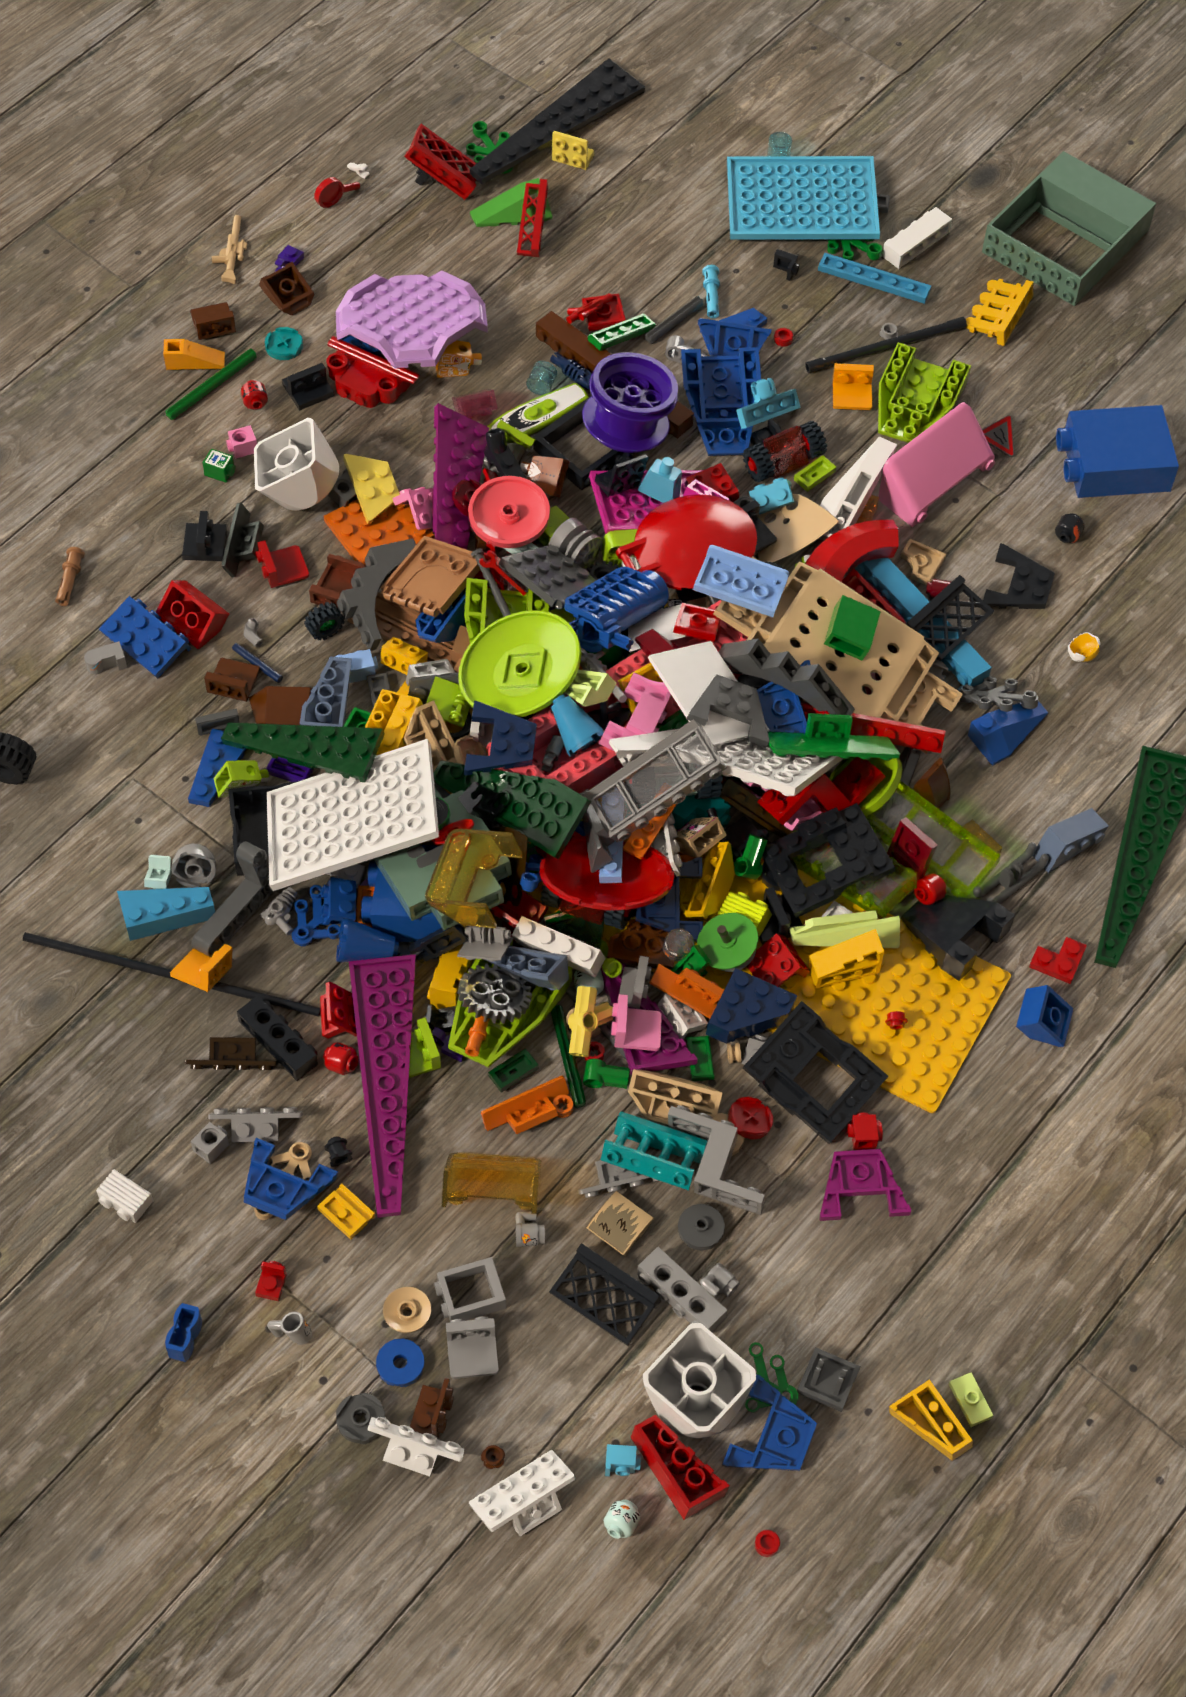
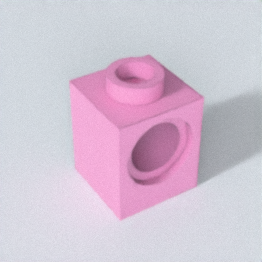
M251 425L228 431L229 440H226L228 451L233 452L235 459L254 454L257 441Z

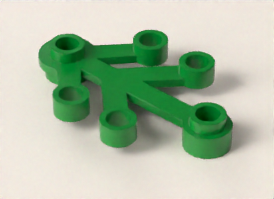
M477 121L473 124V134L477 138H481L487 148L469 143L466 145V153L470 156L476 153L488 155L506 141L510 134L508 132H501L495 146L487 135V124L483 121ZM475 156L474 162L478 163L484 158V156ZM513 167L503 172L502 174L511 172Z
M827 239L828 253L836 254L839 248L838 243L835 242V239ZM841 239L843 248L842 258L853 261L854 252L851 251L850 244L866 252L871 260H878L882 255V246L878 243L867 245L858 239ZM865 239L868 242L874 241V239Z
M758 1342L752 1343L749 1346V1353L754 1358L756 1374L764 1378L767 1383L776 1388L781 1394L789 1392L791 1394L789 1401L796 1405L799 1398L798 1392L787 1382L783 1357L774 1355L770 1359V1365L776 1372L777 1386L769 1381L763 1358V1346ZM754 1346H759L761 1348V1352L759 1354L752 1353V1348ZM776 1358L782 1360V1364L779 1367L773 1365V1360ZM752 1397L748 1398L745 1402L746 1409L751 1413H755L761 1408L772 1406ZM750 1401L757 1402V1407L753 1410L748 1407Z

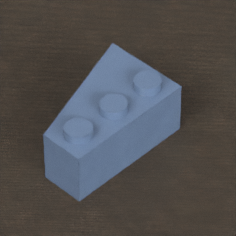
M1090 808L1049 826L1032 856L1038 862L1042 854H1048L1049 861L1044 869L1049 873L1094 843L1097 844L1105 837L1104 833L1109 826Z

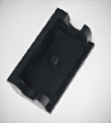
M474 782L458 798L469 814L489 823L495 821L494 819L503 811L505 806L501 803L494 809V803L500 798L499 793L477 782Z

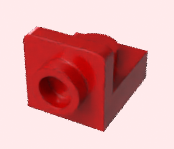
M277 1261L262 1262V1272L255 1295L256 1297L279 1301L287 1277L286 1268Z

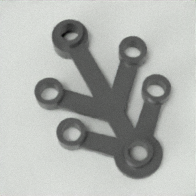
M986 677L982 684L974 687L962 685L957 689L963 694L959 701L963 703L974 702L980 709L984 710L990 709L991 704L994 703L1000 707L1001 711L1009 712L1013 708V701H1021V706L1026 709H1034L1038 706V696L1034 691H1025L1024 695L1005 693L1017 690L1018 681L1016 679H1006L1005 685L996 688L997 679L995 677Z

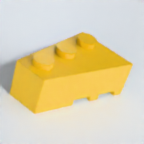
M876 929L811 954L809 956L808 968L811 971L810 974L816 989L880 973L884 949Z
M930 1379L889 1406V1412L893 1417L952 1461L973 1447V1440Z

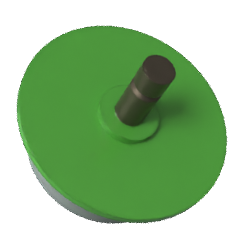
M724 913L712 918L703 926L698 935L697 945L699 944L712 961L709 966L725 972H734L735 968L741 970L753 960L758 945V931L754 923L746 916L738 913Z

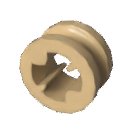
M739 1042L735 1043V1045L727 1043L729 1064L733 1063V1061L741 1063Z

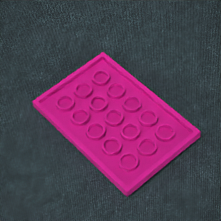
M648 470L644 471L642 481L645 475L647 474ZM681 470L682 478L679 497L683 496L688 486L686 477L703 470ZM590 471L589 478L605 534L614 530L638 529L643 519L652 510L663 504L638 491L639 486L608 497L595 482L596 475L607 471Z

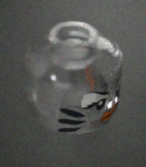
M682 928L673 929L667 934L663 942V952L670 960L681 961L692 950L694 938L687 930Z

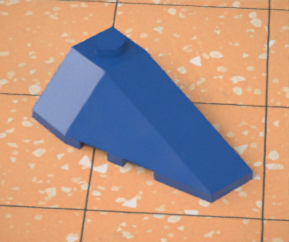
M1039 701L1038 706L1034 709L1023 708L1020 702L1014 704L1009 712L998 709L973 720L970 724L968 737L993 766L1010 757L1016 747L1048 715V712Z

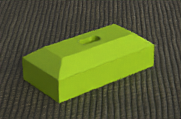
M822 455L795 474L794 481L808 492L835 473L836 466Z

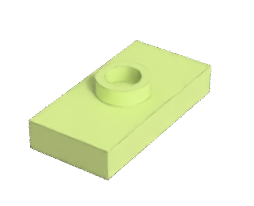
M972 1373L949 1382V1386L970 1427L993 1418V1414Z

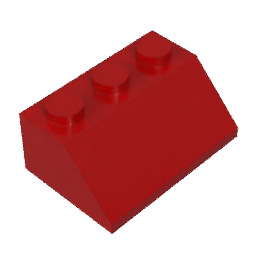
M171 580L156 610L163 623L167 621L175 628L176 633H182L189 640V643L197 649L203 647L222 630L230 614L186 580Z

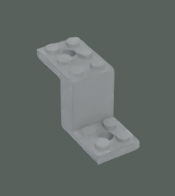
M671 1106L668 1112V1127L708 1140L694 1180V1193L761 1215L765 1195L761 1194L759 1189L753 1187L746 1189L729 1179L723 1181L737 1142L738 1128L726 1120H721V1122L713 1120L710 1115L705 1113H699V1115L692 1113L690 1109L684 1106Z

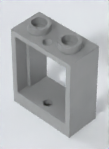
M492 1257L437 1273L438 1282H434L437 1296L442 1295L444 1301L441 1304L444 1318L449 1317L450 1322L454 1319L466 1321L506 1309V1299ZM484 1272L492 1298L454 1309L446 1283Z

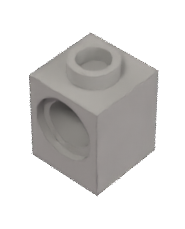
M209 1122L191 1140L193 1152L211 1164L229 1146L228 1133L220 1125L215 1126ZM210 1139H215V1140H217V1141H216L215 1143H213V1144H208V1143H207V1141L210 1140Z

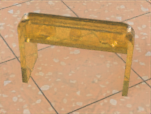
M455 829L447 835L425 893V898L429 905L461 925L496 928L497 924L486 903L467 902L479 869L489 870L494 868L498 864L500 856L522 857V852L513 833L471 829Z
M461 1152L450 1153L443 1173L442 1207H446L448 1201L450 1204H463V1201L468 1200V1197L515 1200V1204L519 1205L520 1209H532L531 1214H536L542 1161L530 1157Z

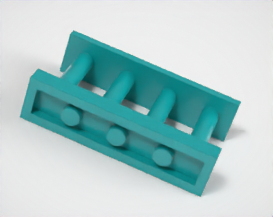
M620 1111L614 1134L618 1135L615 1143L605 1140L600 1160L689 1191L694 1170L690 1169L693 1161L701 1163L708 1141ZM630 1139L640 1143L637 1150L624 1146L626 1140ZM649 1146L662 1150L659 1158L646 1154ZM670 1154L684 1158L681 1165L668 1161Z

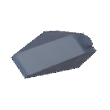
M330 657L320 674V679L316 686L311 690V695L302 706L300 725L344 726L352 658Z
M509 946L501 960L488 961L537 986L545 987L549 990H560L569 980L566 955Z

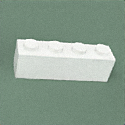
M937 207L927 211L920 219L913 221L910 226L899 231L896 236L884 243L883 258L900 269L950 233L952 218Z
M521 916L512 934L517 944L528 949L566 955L568 966L596 978L605 960V956L600 949Z

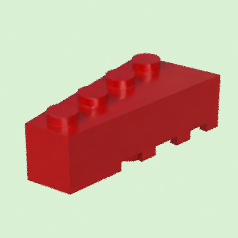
M656 1415L634 1426L630 1438L637 1446L683 1520L725 1497L730 1485L724 1479L721 1480L713 1473L714 1470L695 1456V1452L689 1446L686 1447L678 1439V1436Z

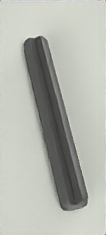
M699 296L690 300L646 333V341L650 344L654 343L703 306V300Z

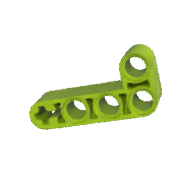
M637 529L614 530L605 534L601 553L606 564H609L610 561L613 562V566L615 564L618 565V568L622 566V559L617 557L616 550L621 546L634 542Z

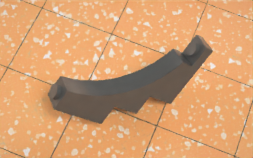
M759 639L725 643L719 650V654L732 673L751 675L778 684L807 701L818 711H828L829 714L852 715L855 710L819 664L800 666L789 651L771 654Z

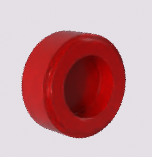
M787 328L777 329L774 334V342L781 347L791 345L793 342V332Z
M763 1530L758 1533L755 1539V1549L761 1556L772 1557L778 1552L780 1538L774 1531Z

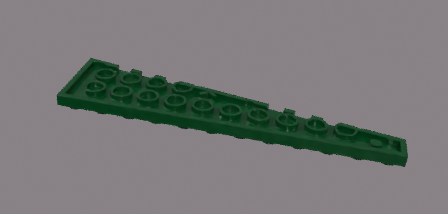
M1142 746L1094 963L1113 968L1117 967L1186 807V756L1147 746Z

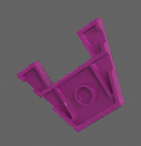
M881 1149L834 1152L820 1212V1221L841 1220L839 1197L886 1194L889 1217L911 1215V1208L906 1203L900 1186L897 1185L893 1178V1173Z

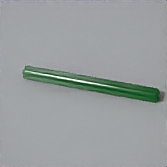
M251 348L169 407L165 411L166 416L170 420L175 419L256 359V352Z

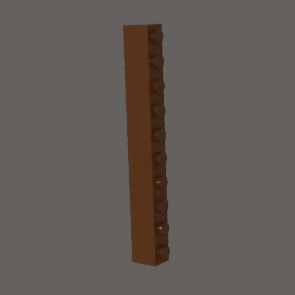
M550 311L536 322V337L540 341L549 345L552 350L559 352L568 360H575L591 374L603 358L612 355L606 349L599 351L587 340L588 336L553 311ZM677 401L675 408L667 416L670 424L668 434L678 439L693 426L694 413Z

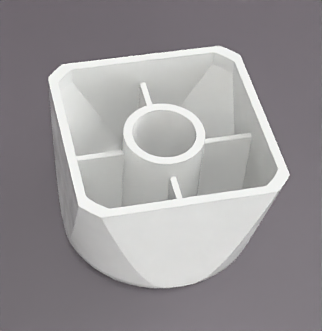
M306 418L258 442L254 448L255 489L288 510L299 511L316 505L329 494L339 475L338 460L320 429L311 418Z
M701 1323L690 1324L643 1374L645 1389L661 1420L676 1433L692 1438L709 1437L724 1430L741 1409L756 1381L755 1369ZM700 1387L705 1391L698 1392L692 1390L691 1388Z

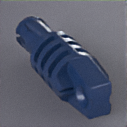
M559 352L554 353L557 357L551 356L550 362L561 368L565 376L590 390L589 381L592 374L573 359L568 360Z

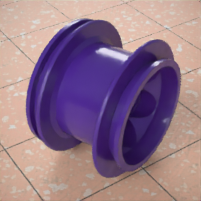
M623 352L603 358L596 365L590 377L589 388L592 396L585 402L582 410V419L585 427L599 442L616 451L634 453L657 447L668 435L670 424L667 415L673 411L677 404L678 384L675 376L664 364L647 355Z

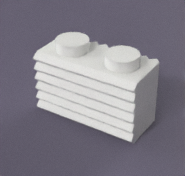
M115 1169L112 1170L109 1176L106 1177V1180L96 1190L100 1204L107 1209H110V1207L114 1208L123 1220L128 1221L130 1219L134 1223L138 1221L153 1202L150 1192Z

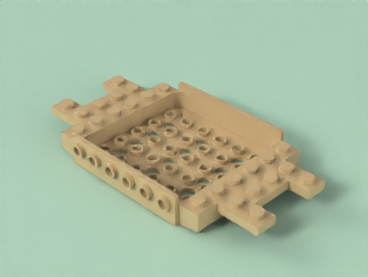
M800 561L788 577L774 617L724 600L721 601L713 615L747 636V640L759 639L771 654L789 651L799 665L806 660H809L811 665L819 664L855 708L853 713L923 726L921 722L934 701L952 712L963 695L929 672L939 652L924 640L923 635L822 569H814ZM842 595L881 611L871 649L862 661L845 654V657H839L835 654L834 648L824 645L834 607ZM817 599L826 601L827 607L820 606L817 603ZM808 613H815L818 616V620L810 619ZM799 626L807 627L809 634L802 633ZM790 640H797L801 647H793ZM887 646H895L897 653L890 652ZM882 658L887 660L889 666H882L879 663V659ZM826 663L834 664L836 671L828 670ZM870 673H877L880 676V680L872 679ZM862 686L869 687L872 694H865L862 691ZM799 697L800 702L809 704L807 701Z

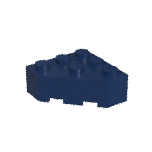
M735 968L708 1022L706 1035L727 1044L740 1037H750L763 1033L766 1029L778 1028L792 1012L797 995Z

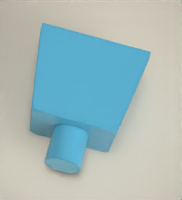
M664 457L662 460L656 459L641 482L638 491L662 503L678 498L681 489L682 471L673 466L674 460L670 457Z

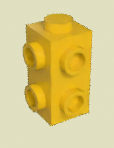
M392 637L382 645L380 663L407 675L409 665L428 662V652L410 645L401 639Z

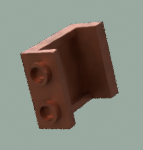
M329 554L327 557L328 564L317 585L312 584L309 589L310 602L317 605H325V602H329V604L332 602L337 606L341 592L352 589L351 579L355 570L366 567V565L358 561L345 559L339 555Z

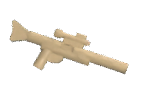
M239 215L234 216L232 234L228 235L227 248L221 249L219 256H211L212 264L225 263L227 265V269L221 276L223 282H230L232 284H236L234 275L236 255H238L237 260L243 261V251L247 249V243L244 239L238 242L241 216Z

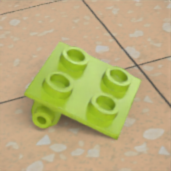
M435 676L426 703L434 700L444 721L464 727L470 705L464 698L459 684Z

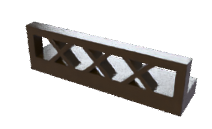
M727 776L721 789L720 797L780 838L795 832L780 824L757 803L763 796V791L755 786L750 787L744 784L741 778Z

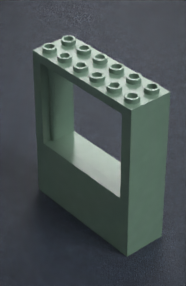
M1063 151L987 225L982 252L1075 306L1149 231L1156 203ZM1037 211L1102 248L1105 252L1080 277L1014 239L1011 235Z

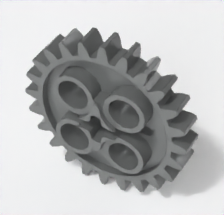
M485 964L483 969L477 965L476 970L470 968L468 973H464L463 978L460 979L457 994H460L458 1000L463 1001L462 1007H469L468 1013L476 1012L475 1018L483 1016L484 1022L490 1018L494 1024L497 1019H500L502 1024H505L506 1019L510 1022L514 1021V1017L520 1019L521 1015L526 1014L527 1009H529L532 993H530L531 987L526 986L527 980H520L521 977L513 975L502 968L498 969L496 965L490 968L488 964Z

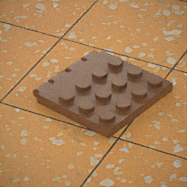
M424 536L380 587L382 590L380 598L437 617L440 613H445L465 589L467 578H474L480 571V567L476 559L472 558V551Z

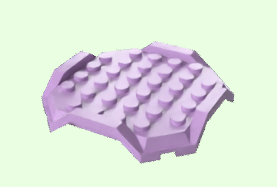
M440 271L430 277L421 274L394 276L390 279L373 274L350 288L336 310L337 340L347 335L353 336L379 349L393 368H409L408 364L421 363V367L436 366L446 347L475 328L488 333L484 301L470 283L444 271Z

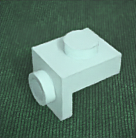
M150 855L148 858L149 869L144 879V887L166 889L172 875L171 857Z

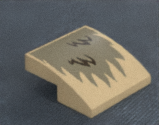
M616 1191L586 1228L626 1256L638 1237H642L654 1218Z

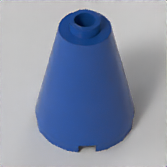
M349 918L342 919L339 931L336 961L342 963L393 957V955H397L399 942L395 941V937Z

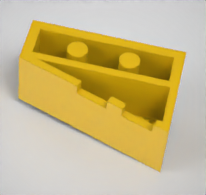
M464 944L439 957V964L435 968L427 994L430 1004H433L437 1009L457 1005L460 979L463 978L464 973H468L473 963V960L457 957Z

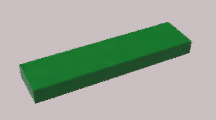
M643 313L591 333L587 340L599 351L645 334L656 327V324Z

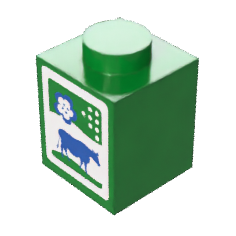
M214 449L209 451L202 462L205 476L225 483L230 476H233L236 469L232 455Z

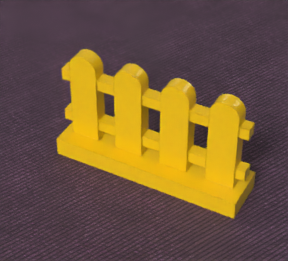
M1003 279L988 281L987 290L991 293L983 292L980 294V303L984 305L972 307V314L976 318H966V328L972 333L975 331L986 333L991 338L993 335L997 336V344L1004 346L1033 297V281L1026 280L1023 286L1019 283L1016 285L1005 283ZM997 293H998V294H1002V295H1006V296H1009V297L1000 296V295H997ZM990 306L1001 308V310L991 308ZM982 318L992 320L994 323L982 320Z

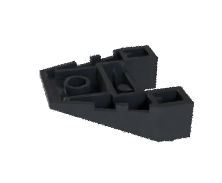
M945 895L943 899L932 905H924L917 901L902 915L901 920L917 939H921L925 944L926 951L934 955L938 960L937 964L939 967L960 981L972 969L977 952L964 942L978 930L998 943L1010 931L1015 914L997 902Z

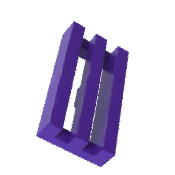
M278 757V759L271 758L266 768L269 775L290 782L310 778V773L314 770V768L290 763L287 759ZM275 761L282 764H286V766L275 763ZM293 767L304 770L305 772L293 769Z

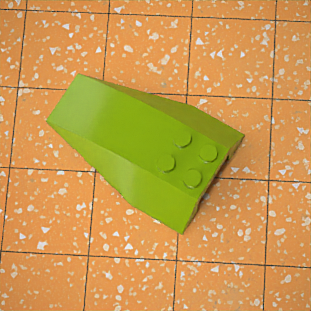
M467 578L464 618L470 643L483 629L504 617L490 588H487L488 580ZM529 588L524 596L519 591L500 590L511 614L535 610L549 612V604ZM524 667L519 673L526 671L527 667Z

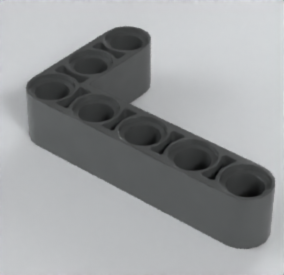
M247 841L241 843L236 852L237 860L245 876L244 881L192 939V947L209 957H212L215 951H218L231 940L273 892L269 886V859L265 850Z

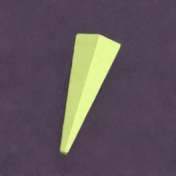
M578 670L573 682L564 693L586 707L607 701L617 683L607 673Z

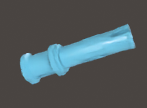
M707 265L702 270L705 278L703 287L706 289L707 316L717 318L719 316L717 290L720 286V281L718 280L719 268L715 265Z

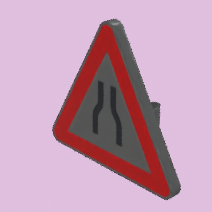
M1010 415L982 429L989 445L1009 457L1014 455L1012 418Z

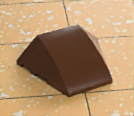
M267 686L249 697V702L256 724L300 725L302 706L311 695L312 688Z

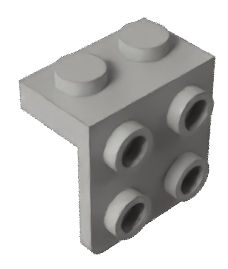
M482 1316L470 1321L454 1319L450 1323H446L451 1378L460 1379L496 1375L499 1368L494 1318L489 1319Z

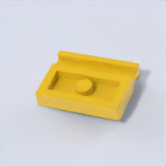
M340 1184L336 1191H333L317 1206L318 1210L350 1240L371 1219L375 1218V1213L343 1184Z

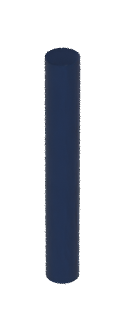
M235 643L232 646V650L251 664L259 666L260 670L277 683L282 681V675L241 645Z

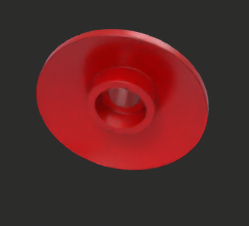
M472 819L453 822L443 827L439 831V837L432 840L435 844H460L464 841V836L473 828L474 822Z

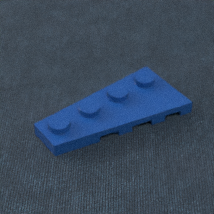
M211 730L188 797L190 804L210 807L218 795L213 778L226 761H241L245 755L246 748L240 749L223 744L221 737L224 731Z

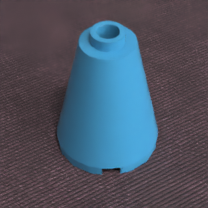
M560 695L552 701L554 705L551 706L569 757L577 755L576 751L579 749L582 751L586 750L601 739L604 730L570 696Z

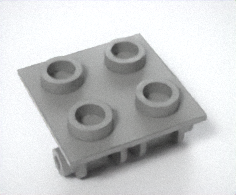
M470 925V927L465 928V935L469 936V939L464 943L457 957L468 960L487 959L492 962L501 960L513 940V937H510L511 931L507 930L506 927L490 926L489 930H487V926Z

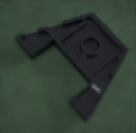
M1000 543L995 562L1015 567L1008 594L986 589L983 601L989 606H999V609H1006L1007 606H1018L1019 609H1045L1055 573L1005 544Z

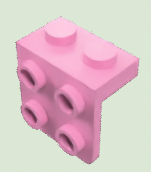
M433 488L404 489L400 491V495L393 498L395 506L410 504L418 530L433 529Z
M619 994L618 1002L613 1003L612 1017H616V1022H612L611 1035L615 1036L614 1047L658 1051L661 1042V1013L659 1011L627 1008L628 995Z

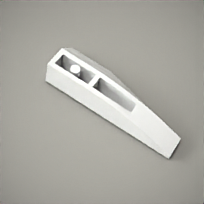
M878 437L828 492L820 506L832 514L839 522L818 539L824 541L841 529L856 524L882 475L884 464L893 455L897 444Z

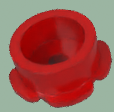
M894 1011L887 1014L885 1023L891 1029L898 1030L904 1027L908 1019L905 1018L904 1012Z

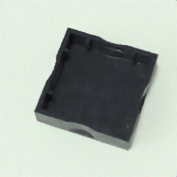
M287 782L275 786H251L228 789L233 826L234 863L237 876L244 875L236 857L237 849L241 843L247 841L265 850L269 859L267 792L296 782Z

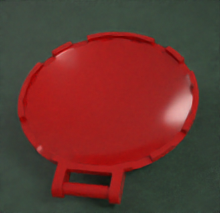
M687 495L669 500L652 510L639 525L634 542L619 547L616 550V555L619 559H622L625 567L639 572L645 570L656 572L664 579L668 588L681 590L682 588L691 589L694 587L710 545L752 558L756 552L757 532L750 516L737 504L712 495ZM634 555L639 566L641 567L640 569L635 568L632 560L630 559L631 556Z
M576 831L559 859L535 846L537 853L544 857L540 862V877L545 886L555 895L576 905L610 911L634 909L660 900L673 886L674 871L671 869L669 860L651 846L643 859H638L623 851L622 883H600L599 869L591 873L586 838Z

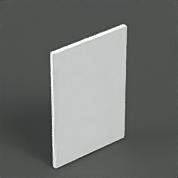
M711 641L652 654L648 657L686 718L716 674L737 681ZM709 711L706 725H701L714 746L748 738L750 727L747 723L713 711Z

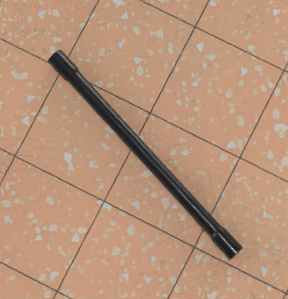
M959 317L939 325L825 358L805 362V367L808 373H812L835 364L894 348L898 342L908 344L942 333L963 329L967 326L966 319Z

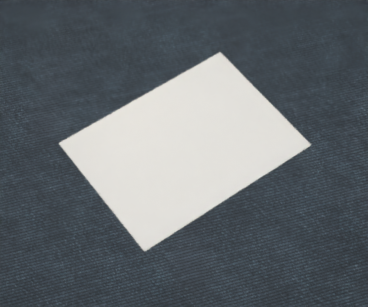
M681 604L658 610L628 628V637L634 641L629 652L641 649L636 643L635 638L651 629H654L669 641L685 637V635L673 633Z

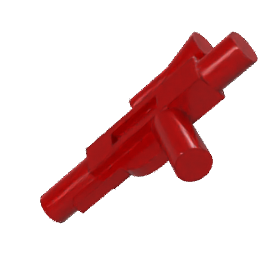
M608 293L582 307L568 308L567 313L569 316L566 317L567 322L571 324L576 320L583 321L590 314L603 307L604 304L613 300L612 295Z

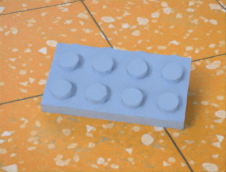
M710 545L693 590L774 617L785 589L789 572L742 554Z

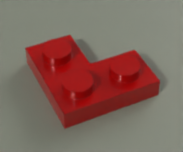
M1066 937L1059 954L1037 946L1029 968L1071 984L1087 945Z

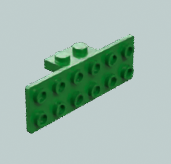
M809 713L805 733L768 732V745L773 753L779 756L796 754L800 757L817 755L822 758L838 756L844 759L859 757L866 760L871 759V757L892 760V758L898 759L900 753L888 737L850 735L853 720L851 715Z

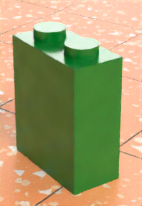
M842 595L834 607L824 645L862 661L871 649L881 611Z

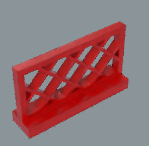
M420 124L404 157L465 200L476 187V179L470 175L467 165L472 168L477 163L423 124ZM422 133H424L428 137V139H424ZM427 144H431L434 150H430ZM437 144L442 146L443 150H440ZM443 155H446L449 161H445ZM457 165H461L463 171H460Z

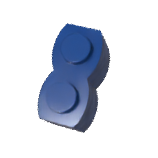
M182 1303L177 1308L174 1314V1326L169 1330L165 1340L169 1358L186 1362L191 1357L194 1350V1339L202 1328V1318L198 1307Z

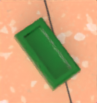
M709 1036L687 1037V1049L691 1054L694 1053L698 1059L696 1065H690L691 1081L714 1080Z

